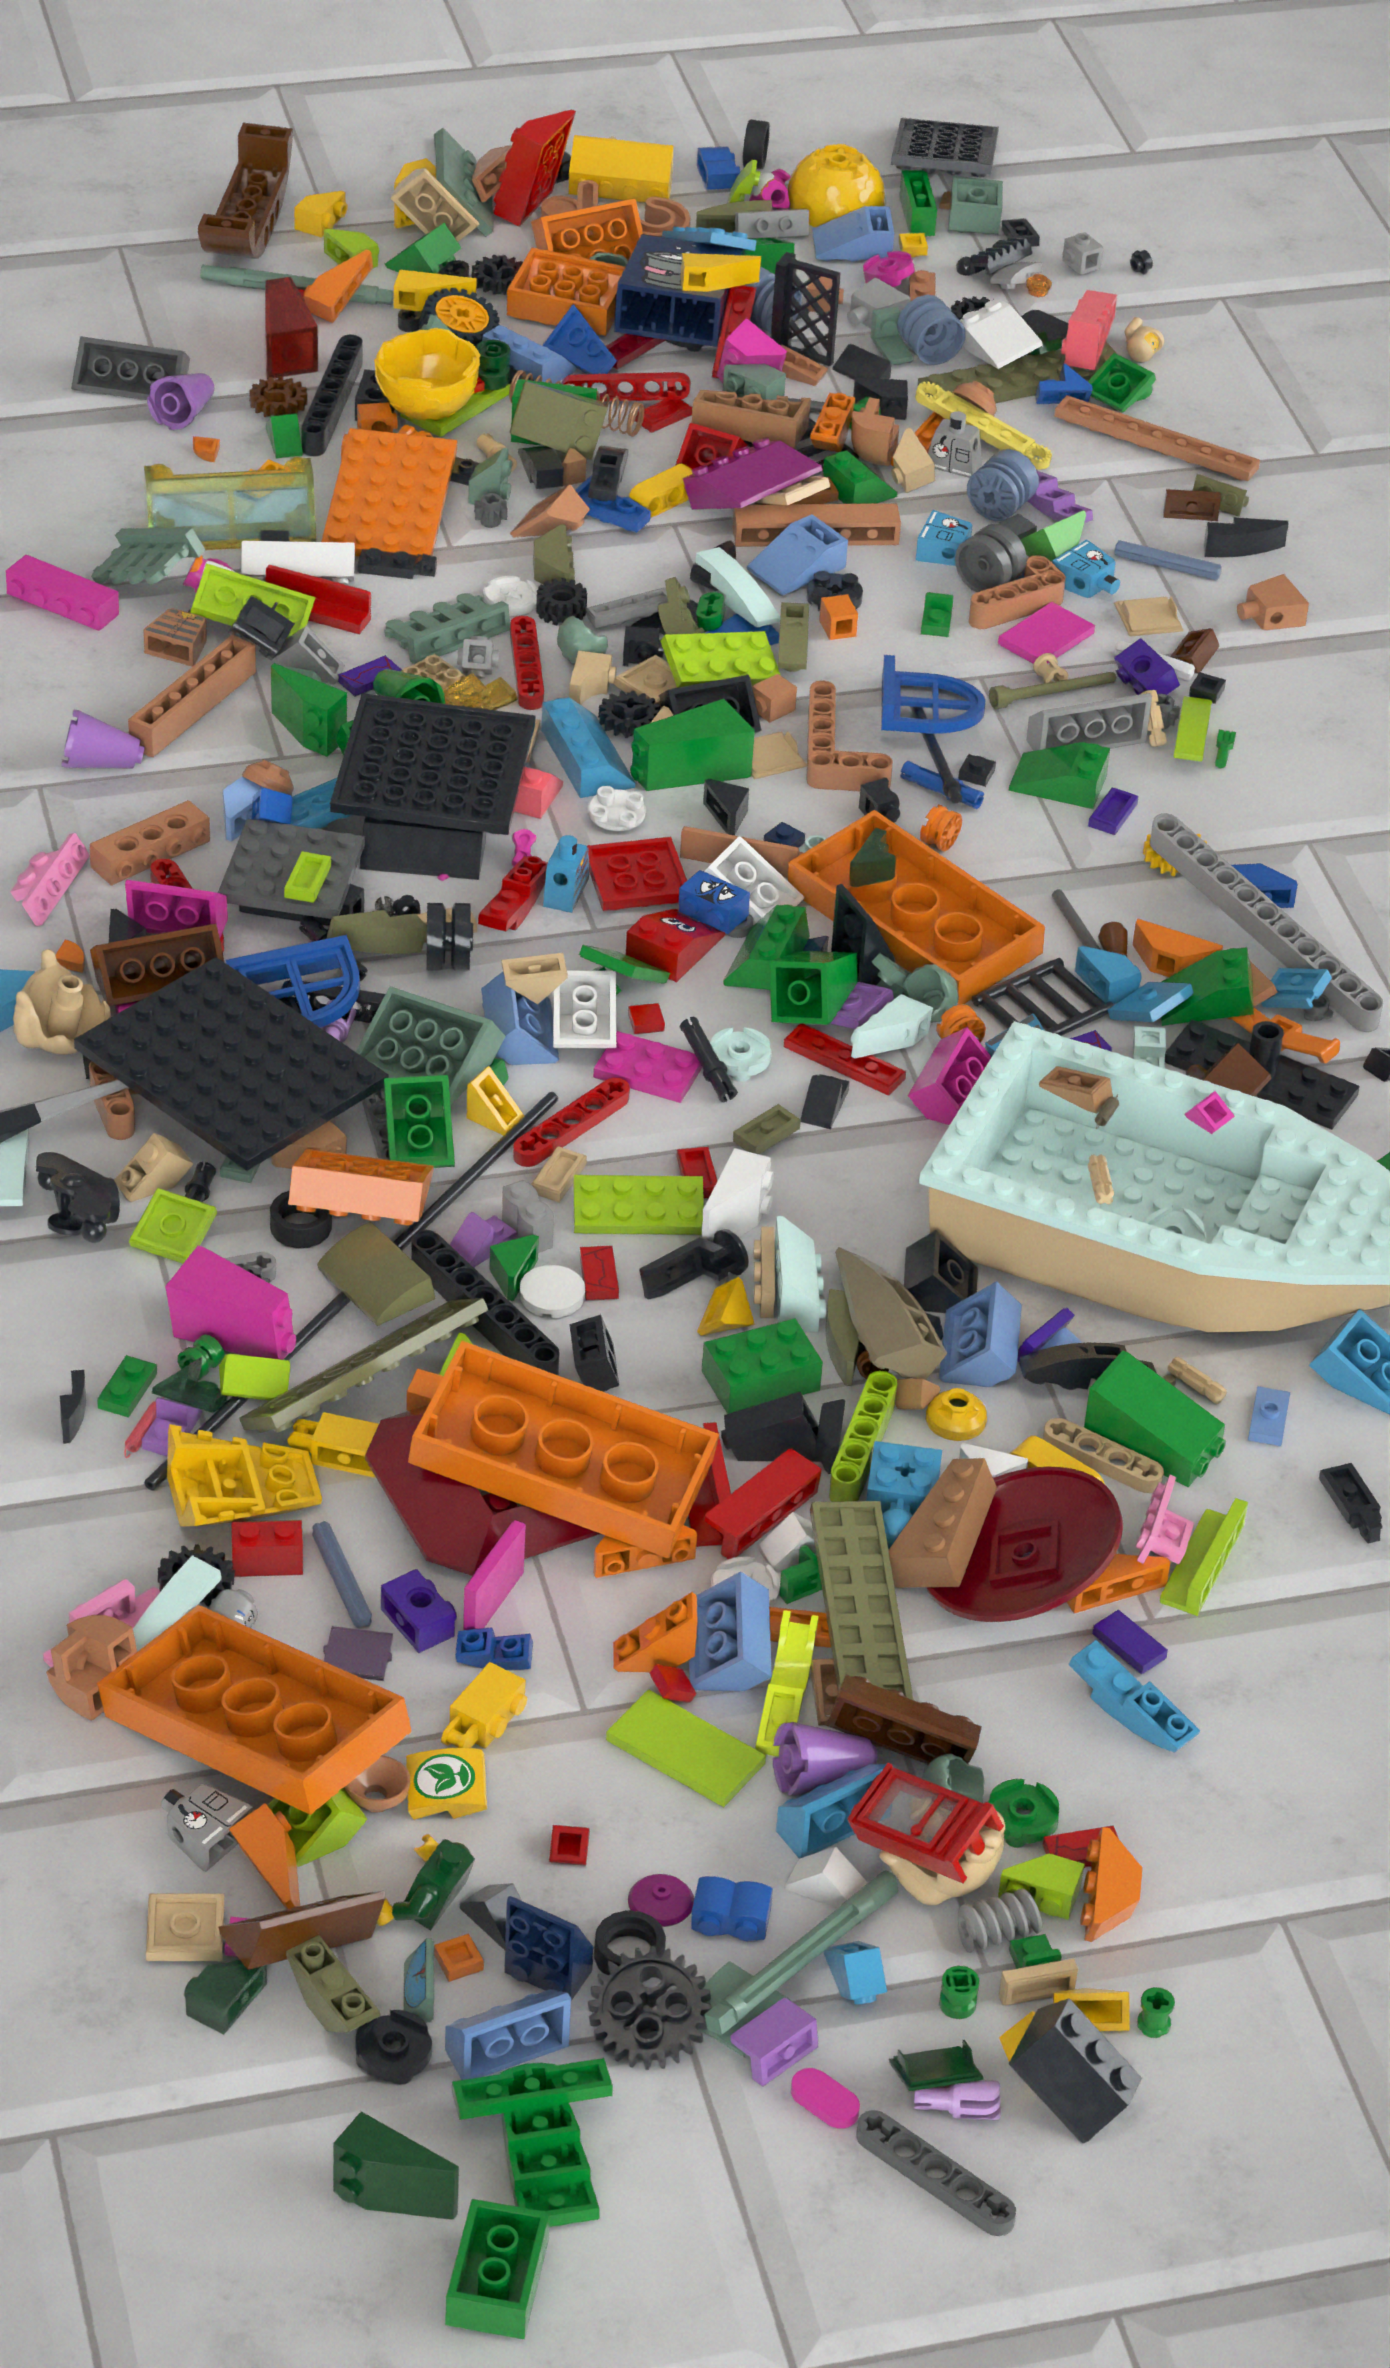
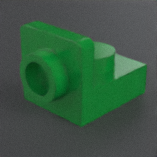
M926 593L921 634L949 637L953 595Z
M808 1545L800 1547L799 1564L792 1565L781 1571L779 1596L786 1604L822 1590L817 1554L815 1555Z
M1046 1934L1010 1941L1009 1952L1016 1969L1061 1961L1062 1955L1060 1950H1052Z

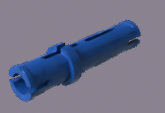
M911 761L904 763L901 769L902 774H900L902 779L914 782L946 796L943 791L942 779L938 773L918 766ZM955 778L961 786V802L974 809H978L983 803L984 792L973 789L963 784L962 780Z

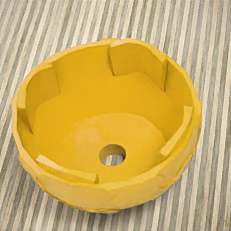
M846 144L826 145L825 148H818L805 156L793 170L787 187L790 208L808 209L809 225L813 227H818L864 206L885 205L884 184L878 169L873 166L863 153Z
M441 328L418 330L398 335L389 341L383 342L374 359L375 375L383 395L387 397L390 404L398 412L410 419L424 421L427 419L439 420L455 414L473 395L477 384L480 366L479 358L481 355L471 342L457 337L450 330Z

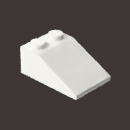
M1001 299L987 302L985 307L978 311L966 313L960 320L965 328V341L963 343L965 350L997 369L1043 345L1039 337L1015 309Z
M740 836L704 871L750 892L749 914L753 918V924H756L776 905L788 904L798 906L805 898Z
M567 970L568 978L554 990L553 1048H616V971Z
M734 1148L703 1209L702 1238L713 1242L714 1234L723 1229L734 1232L740 1238L758 1226L763 1214H769L773 1197L768 1195L773 1185L775 1175L774 1172L770 1171V1157Z

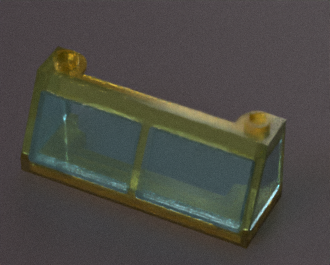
M294 457L284 464V469L200 474L173 475L172 470L163 464L144 466L146 528H192L205 550L242 549V541H259L261 530L289 531V542H316L314 477L311 458Z

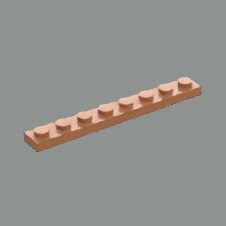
M1068 395L1055 407L1054 417L1063 419L1068 423H1075L1092 431H1099L1116 439H1123L1140 447H1147L1164 455L1183 459L1187 463L1197 464L1209 468L1211 471L1233 476L1238 480L1249 481L1259 469L1260 459Z

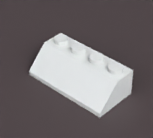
M242 541L241 574L264 581L266 580V567L274 565L348 585L349 581H354L355 544Z

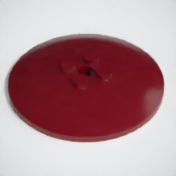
M1052 1466L1033 1467L995 1477L993 1479L997 1489L960 1587H926L932 1599L946 1611L968 1620L980 1622L1020 1620L1054 1609L1088 1588L1105 1571L1114 1558L1120 1545L1123 1531V1519L1118 1502L1111 1490L1102 1481L1076 1469ZM1032 1552L1030 1555L1023 1557L1025 1553Z

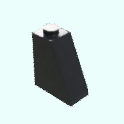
M801 1392L724 1415L725 1429L721 1430L722 1441L727 1450H732L738 1461H774L788 1449H793L811 1462H821L815 1452L819 1425Z

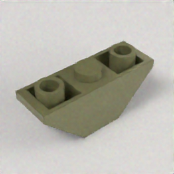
M559 525L534 540V580L543 585L547 580L552 583V579L557 578V581H561V578H566V582H570L571 579L575 580L572 536H567L566 525Z
M319 1935L286 1951L287 1959L305 2003L326 2031L348 2033L380 2016L378 2008Z

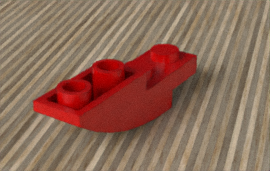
M524 856L502 879L501 890L479 913L478 924L504 932L508 929L516 931L534 906L545 885L548 862L542 861L541 858L536 856Z

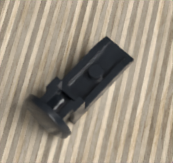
M728 1229L717 1231L714 1234L713 1242L699 1237L639 1269L644 1296L647 1299L664 1296L703 1274L717 1281L729 1276V1272L734 1275H741L748 1268L749 1259L741 1239Z

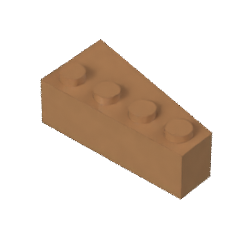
M700 390L693 400L692 423L739 436L742 440L750 441L752 444L758 439L768 438L769 441H782L795 449L809 427L811 398L801 397V402L788 401V396L777 395V400H766L760 397L761 394L750 393V395L740 398L737 397L736 392Z
M985 1458L952 1459L888 1551L896 1588L960 1587L997 1489Z

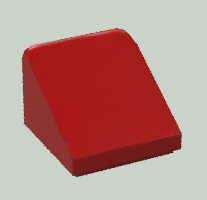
M553 1825L549 1862L586 1865L590 1828Z

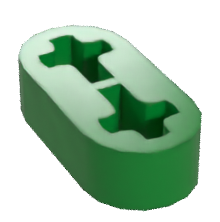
M710 592L703 594L699 598L696 611L698 628L710 631L722 626L726 611L723 594Z

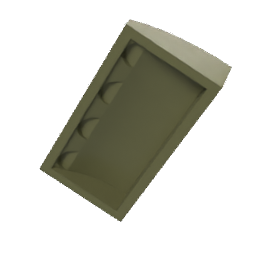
M371 1221L339 1240L317 1263L318 1269L377 1326L436 1299L431 1277Z

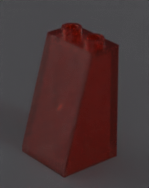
M291 277L265 280V361L267 379L269 377L279 378L280 376L287 377L318 372V325Z

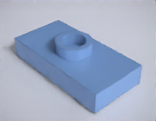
M1257 1386L1248 1436L1249 1441L1277 1446L1282 1445L1290 1392Z

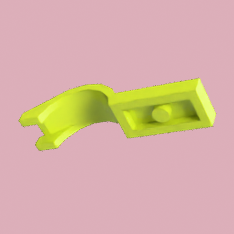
M785 1610L783 1611L774 1670L771 1682L768 1683L755 1747L756 1750L763 1754L778 1757L779 1746H773L777 1729L782 1723H798L802 1701L809 1679L819 1616L812 1615L810 1625L790 1622L791 1611Z

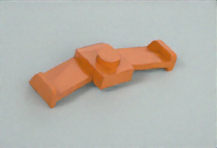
M1254 1008L1253 1015L1227 1018L1228 1020L1232 1019L1250 1034H1252L1255 1024L1263 1021L1274 1022L1284 1030L1281 1051L1289 1049L1316 1056L1324 1064L1328 1063L1340 1051L1339 1039L1327 1040L1302 1033V1025L1279 1014L1270 1020Z

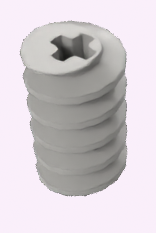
M1022 1888L1016 1890L1014 1895L1007 1892L1002 1894L1000 1898L996 1896L987 1899V1902L978 1900L973 1906L964 1904L958 1911L960 1939L964 1948L970 1953L974 1951V1940H976L981 1949H985L988 1945V1936H990L993 1944L999 1945L1002 1932L1006 1939L1011 1941L1015 1939L1016 1928L1023 1938L1029 1934L1028 1925H1031L1036 1934L1042 1930L1039 1909L1031 1894Z

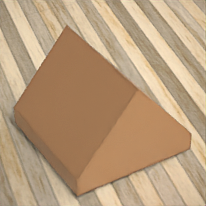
M570 448L562 462L564 468L563 486L581 483L586 480V458L575 449Z
M897 1379L895 1405L897 1409H924L939 1394L941 1389L938 1385L925 1379Z

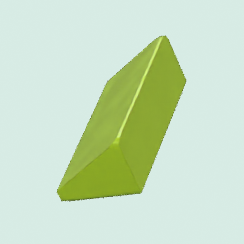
M226 1354L219 1365L221 1395L270 1401L288 1391L290 1361Z

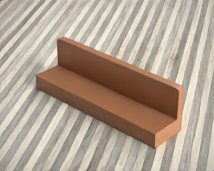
M684 826L681 831L680 858L713 863L739 836ZM741 837L786 878H788V862L803 854V852H799L798 847Z

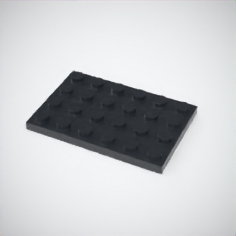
M901 118L892 152L891 165H896V168L902 170L918 167L924 172H936V169L946 170V173L959 175L961 172H969L975 177H985L986 174L991 175L999 127Z

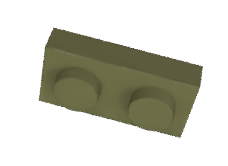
M777 1104L733 1131V1142L748 1152L761 1154L799 1130L801 1119Z

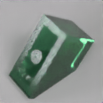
M241 1960L207 1965L198 1977H192L185 1987L186 2015L224 2035L267 1985V1965L247 1969Z

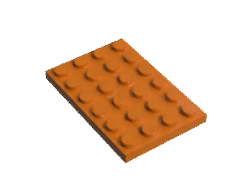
M349 428L321 542L354 543L355 556L360 557L362 549L377 548L386 552L404 551L412 555L427 554L433 556L457 452V440Z

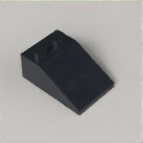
M839 884L836 886L831 952L857 953V982L876 986L881 981V978L877 975L880 970L872 961L879 953L896 963L895 957L870 915L845 886Z

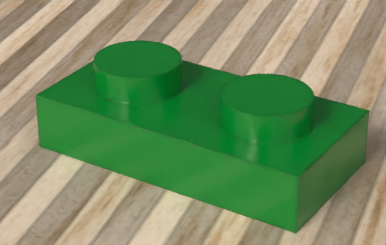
M126 1355L97 1398L98 1409L129 1418L156 1377L157 1364Z

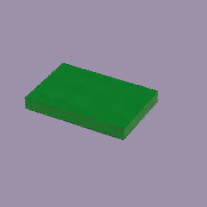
M582 945L579 953L580 957L630 978L664 984L667 983L670 975L669 972L618 951Z

